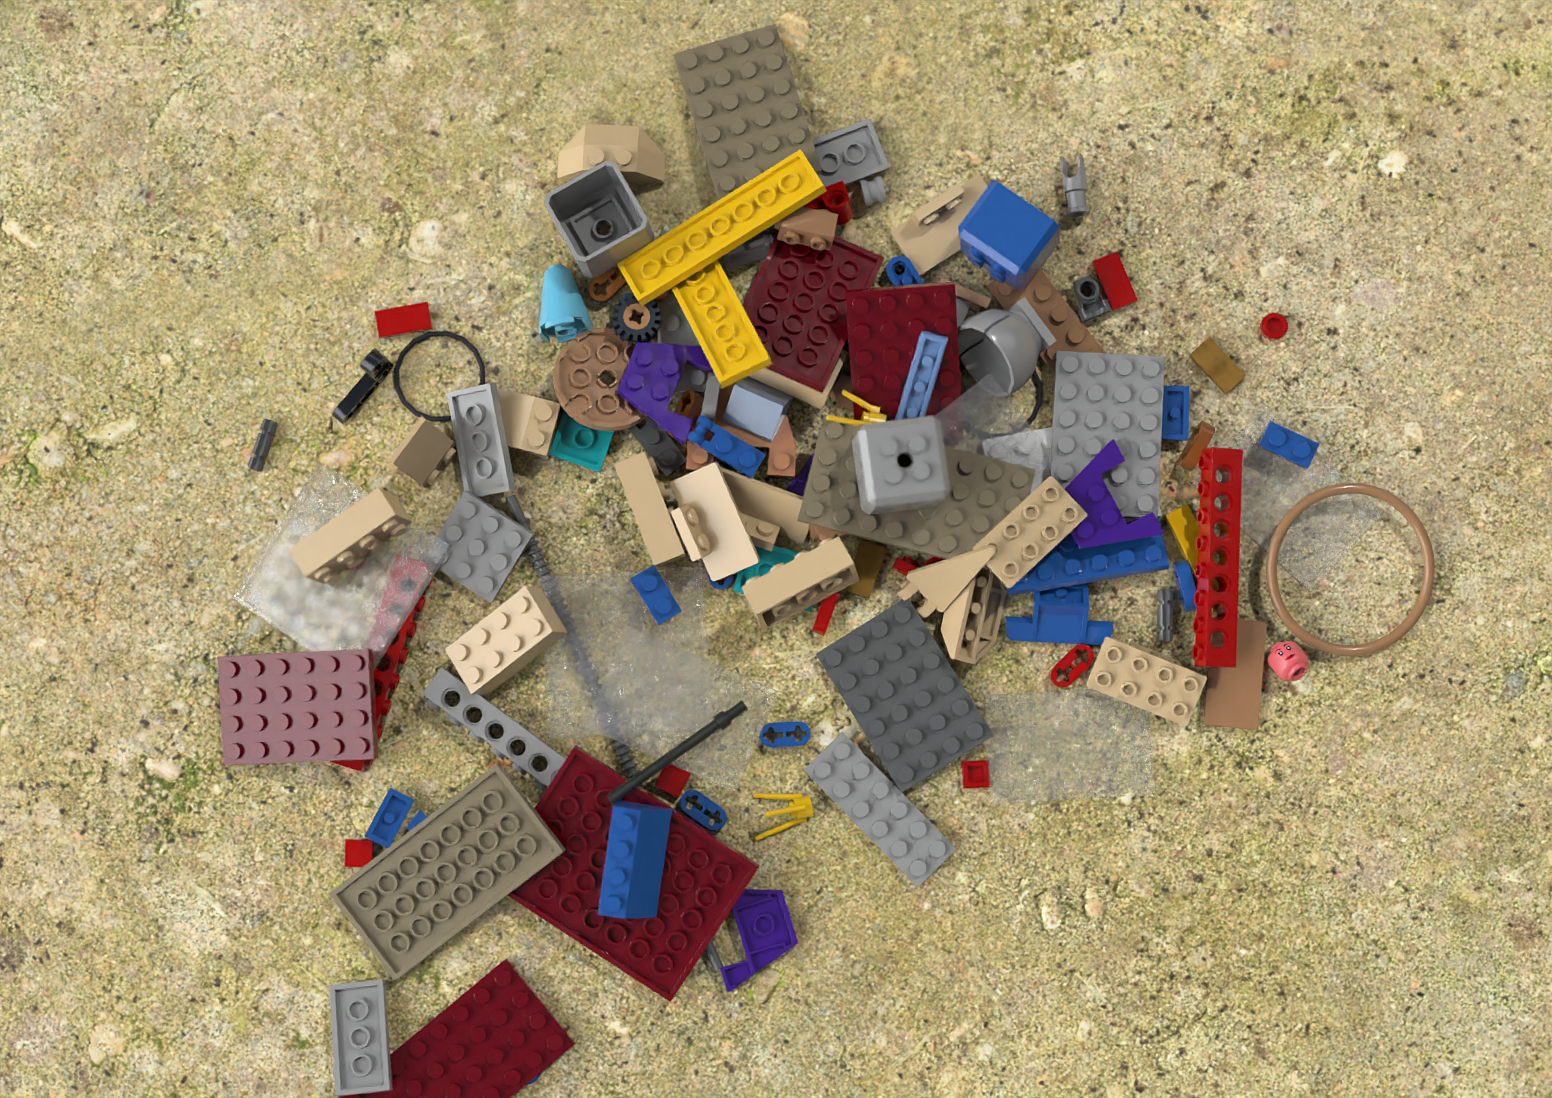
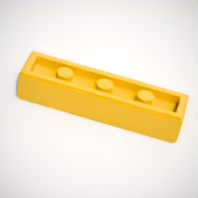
M1187 504L1164 515V518L1184 559L1188 561L1191 573L1197 583L1195 566L1198 562L1196 538L1199 535V525ZM1216 579L1212 582V587L1215 591L1218 590ZM1215 606L1212 607L1211 613L1217 611Z

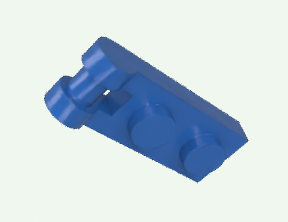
M700 415L697 420L698 425L694 432L691 431L687 440L747 477L752 478L766 454L718 426L705 416ZM707 430L714 434L710 442L703 438Z

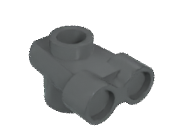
M1091 275L1072 283L1080 306V310L1077 312L1082 322L1112 310L1108 300L1103 299L1098 283L1092 279ZM1083 288L1090 290L1091 295L1089 297L1082 295L1081 290Z

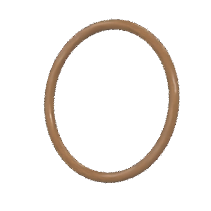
M1340 483L1326 486L1312 492L1297 502L1277 526L1269 545L1266 560V581L1269 596L1285 626L1307 645L1319 651L1339 656H1359L1374 653L1402 638L1412 629L1424 612L1431 596L1435 576L1432 544L1423 523L1415 512L1392 493L1379 487L1362 483ZM1339 494L1368 495L1394 507L1413 528L1423 555L1424 574L1422 587L1410 614L1396 629L1386 636L1360 645L1333 644L1307 632L1293 619L1287 610L1277 581L1279 550L1285 534L1292 523L1311 505Z

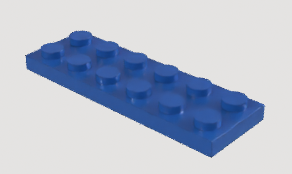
M1069 533L1011 588H1007L1008 596L1168 570L1169 561L1163 535L1078 549Z

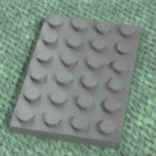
M1056 351L1050 476L1064 489L1105 445L1114 439L1125 461L1103 472L1101 477L1122 516L1141 518L1153 511L1156 519L1158 518L1165 356Z

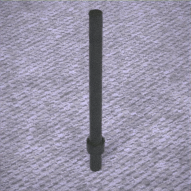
M741 700L726 712H719L709 724L606 795L612 804L616 803L719 729L724 730L730 726L733 719L748 710L747 706Z

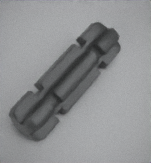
M269 419L262 421L260 427L262 432L258 433L252 451L254 455L250 457L248 468L258 472L263 470L265 465L263 460L268 456L273 441L272 434H275L278 426L275 421Z
M1160 589L1157 591V601H1159V605H1157V627H1160V630L1157 631V640L1159 642H1171L1173 640V630H1171L1173 626V605L1170 604V601H1173V592L1170 589Z

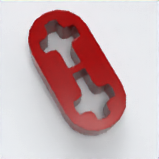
M841 591L822 601L812 632L825 635Z
M1084 644L1073 647L1050 670L1049 676L1052 684L1060 688L1071 685L1094 661L1093 650ZM1076 650L1080 652L1087 651L1086 659L1088 661L1086 663L1081 661L1076 666L1072 664L1077 658ZM1070 666L1072 670L1066 675L1068 681L1061 680L1058 682L1055 679L1058 676L1056 670L1062 671Z

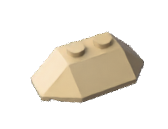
M586 124L561 149L558 155V180H572L604 161L616 163L626 182L665 183L666 156L640 126Z
M981 569L944 612L941 632L951 659L976 664L979 658L986 654L996 643L1007 588L992 571Z

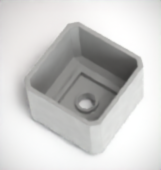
M604 161L546 194L544 205L584 277L594 279L616 267L620 261L654 241L655 236L648 218L614 162ZM609 224L611 231L607 235L597 234L599 225Z
M934 416L864 424L852 440L861 509L868 515L936 507L951 491L941 422ZM908 454L912 459L911 467L901 468L897 463L898 455Z

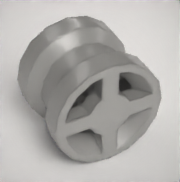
M881 176L875 177L873 181L869 182L866 180L859 181L865 207L871 206L874 202H887Z

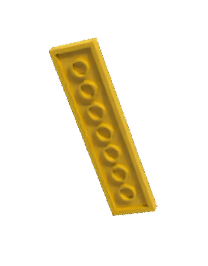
M800 149L617 263V266L638 302L643 306L827 190Z

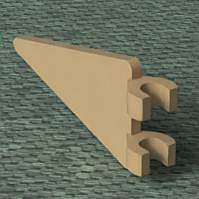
M989 545L909 571L907 579L900 584L902 589L898 590L897 594L905 601L917 590L921 592L924 598L918 603L921 607L916 609L921 619L929 616L935 609L939 612H944L995 554L996 547Z

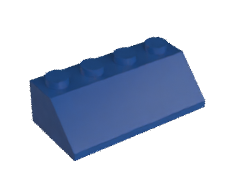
M621 800L615 803L598 909L599 915L623 919L653 918L657 916L672 809Z

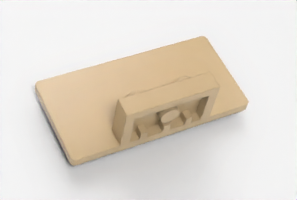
M981 175L975 176L963 185L958 183L914 211L912 218L891 231L895 242L905 257L912 262L920 276L961 250L958 226L988 187Z
M717 462L670 482L672 491L679 504V508L670 512L692 562L702 558L712 581L719 580L760 562L754 544Z
M720 467L754 546L772 552L778 535L804 543L810 524L797 521L803 496Z
M1049 476L982 538L972 550L994 545L996 547L995 554L985 565L1007 588H1011L1087 517V513L1052 476Z
M1106 636L1087 679L1086 686L1187 726L1207 681V677L1183 667L1181 661L1132 641L1128 645Z

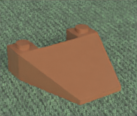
M737 382L721 388L714 423L756 449L769 450L767 478L794 479L796 446L787 413L772 442H769L722 421L733 387ZM707 430L703 438L710 442L714 434ZM688 441L687 472H694L715 462V456Z

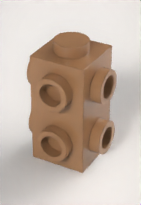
M802 206L774 224V228L779 229L777 240H782L792 245L811 246V248L816 250H830L835 235L838 214L831 213L825 209L816 210Z

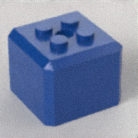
M992 180L958 226L961 253L968 257V261L978 268L983 267L990 272V276L1001 284L1006 283L1015 290L1027 288L1060 243V225L1055 220L995 180Z

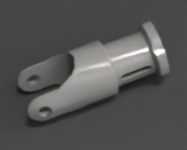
M1081 153L1078 154V172L1071 178L1068 176L1066 160L1064 157H1061L1063 192L1067 195L1068 210L1066 211V216L1079 217L1090 213V208L1086 204L1085 192L1088 191L1084 159Z

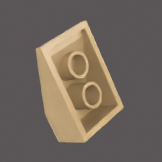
M497 389L508 448L549 459V452L563 410L560 403Z
M421 416L390 457L389 461L420 485L426 487L428 484L433 485L441 474L438 470L444 462L448 464L457 452L454 449L456 443Z

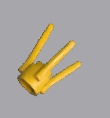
M846 390L842 391V395L866 408L869 412H863L861 420L832 415L826 416V419L829 421L848 425L886 422V415L879 413L880 407L871 405Z
M802 793L753 794L754 798L793 800L788 802L789 807L767 811L765 813L767 817L790 813L791 818L796 817L755 836V841L767 838L796 824L807 822L806 818L813 817L810 795L802 797Z

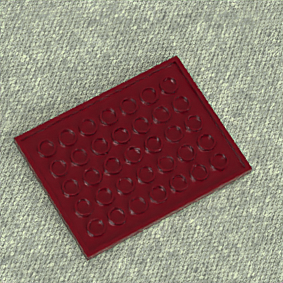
M575 745L534 808L565 848V851L507 896L671 1002L760 865L638 786L620 800L672 809L657 916L653 918L623 919L599 915L598 909L613 806L615 805V803L612 804L606 795L629 779Z

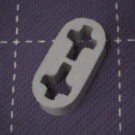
M709 372L701 415L715 422L722 387L715 373Z

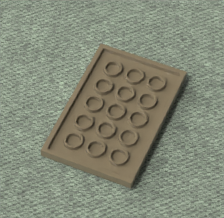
M776 24L673 54L718 200L800 149L816 174H822L820 162Z

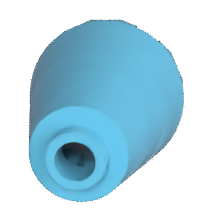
M562 264L550 266L549 270L544 272L539 335L541 339L549 342V337L557 338L558 342L572 341L576 335L588 329L592 331V321L571 270Z

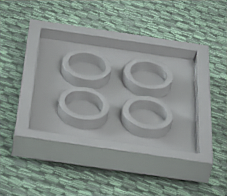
M466 490L463 492L423 560L492 603L535 533Z

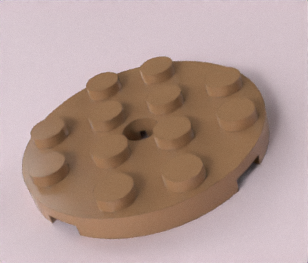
M603 327L594 328L592 331L587 330L576 335L575 339L562 348L555 363L553 386L560 405L570 417L578 423L595 430L619 431L638 424L648 416L641 413L617 393L636 343L629 345L628 341L624 340L623 342L620 340L619 335L616 336L614 328ZM603 374H610L614 377L615 382L607 386V384L601 381L600 377Z

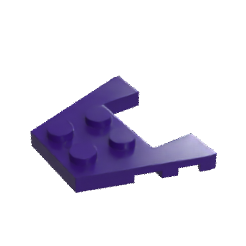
M637 342L617 393L641 413L653 419L661 429L673 435L676 441L684 445L693 420L667 409L686 364L707 372H713V369L701 346Z
M1114 439L1109 441L1064 489L1087 513V517L1070 532L1078 549L1159 536L1164 533L1153 511L1127 524L1101 477L1103 472L1125 461Z
M745 889L733 906L732 910L747 960L720 968L727 992L735 989L738 985L798 944L782 890Z

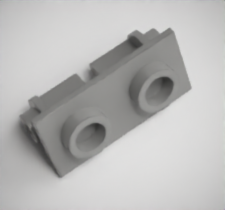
M765 229L723 255L721 258L726 271L765 258L773 243L769 229Z

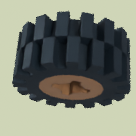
M628 294L625 299L622 297L619 300L618 305H615L612 313V326L616 336L619 335L620 340L623 342L626 340L629 345L637 342L648 343L652 337L655 338L657 331L660 329V309L656 306L654 300L641 306L635 296Z

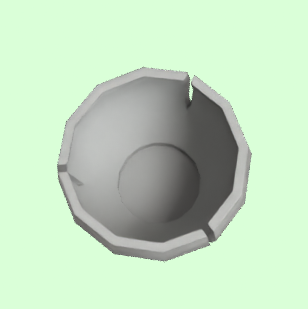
M1025 297L1008 310L990 309L968 317L958 326L959 354L962 353L959 355V361L967 375L982 390L996 397L1007 396L1020 390L1032 377L1038 355L1057 341Z

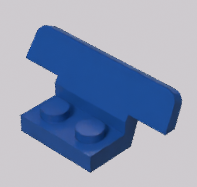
M1088 583L1033 592L1032 617L1006 616V635L1012 641L1102 645L1105 637H1111L1113 622L1088 620Z

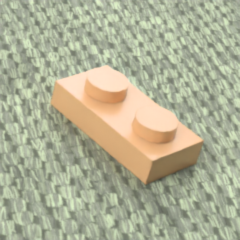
M942 277L940 279V282H951ZM955 283L956 298L970 303L969 311L974 313L986 311L991 298Z

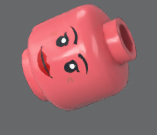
M1294 641L1278 642L1272 646L1268 657V664L1281 680L1297 681L1307 673L1309 658Z

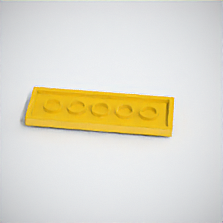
M718 259L671 288L722 388L772 364Z

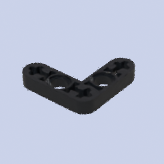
M376 348L369 352L360 364V368L365 372L364 376L332 413V416L342 424L346 423L355 414L394 366Z

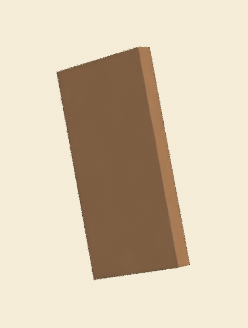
M1238 619L1236 668L1207 667L1202 725L1258 730L1267 622ZM1214 633L1211 635L1210 638L1213 646H1215L1217 642V638Z

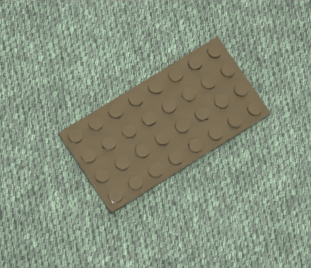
M824 414L797 521L942 559H950L973 551L972 548L1030 495L1036 469L944 446L951 491L936 507L868 515L861 509L852 447V440L863 424L848 425L829 421L826 419L827 415ZM900 454L897 457V463L901 468H909L912 465V459L908 454ZM984 565L981 568L984 570L991 571L986 565Z
M498 762L330 892L329 895L396 981L564 852L565 848Z

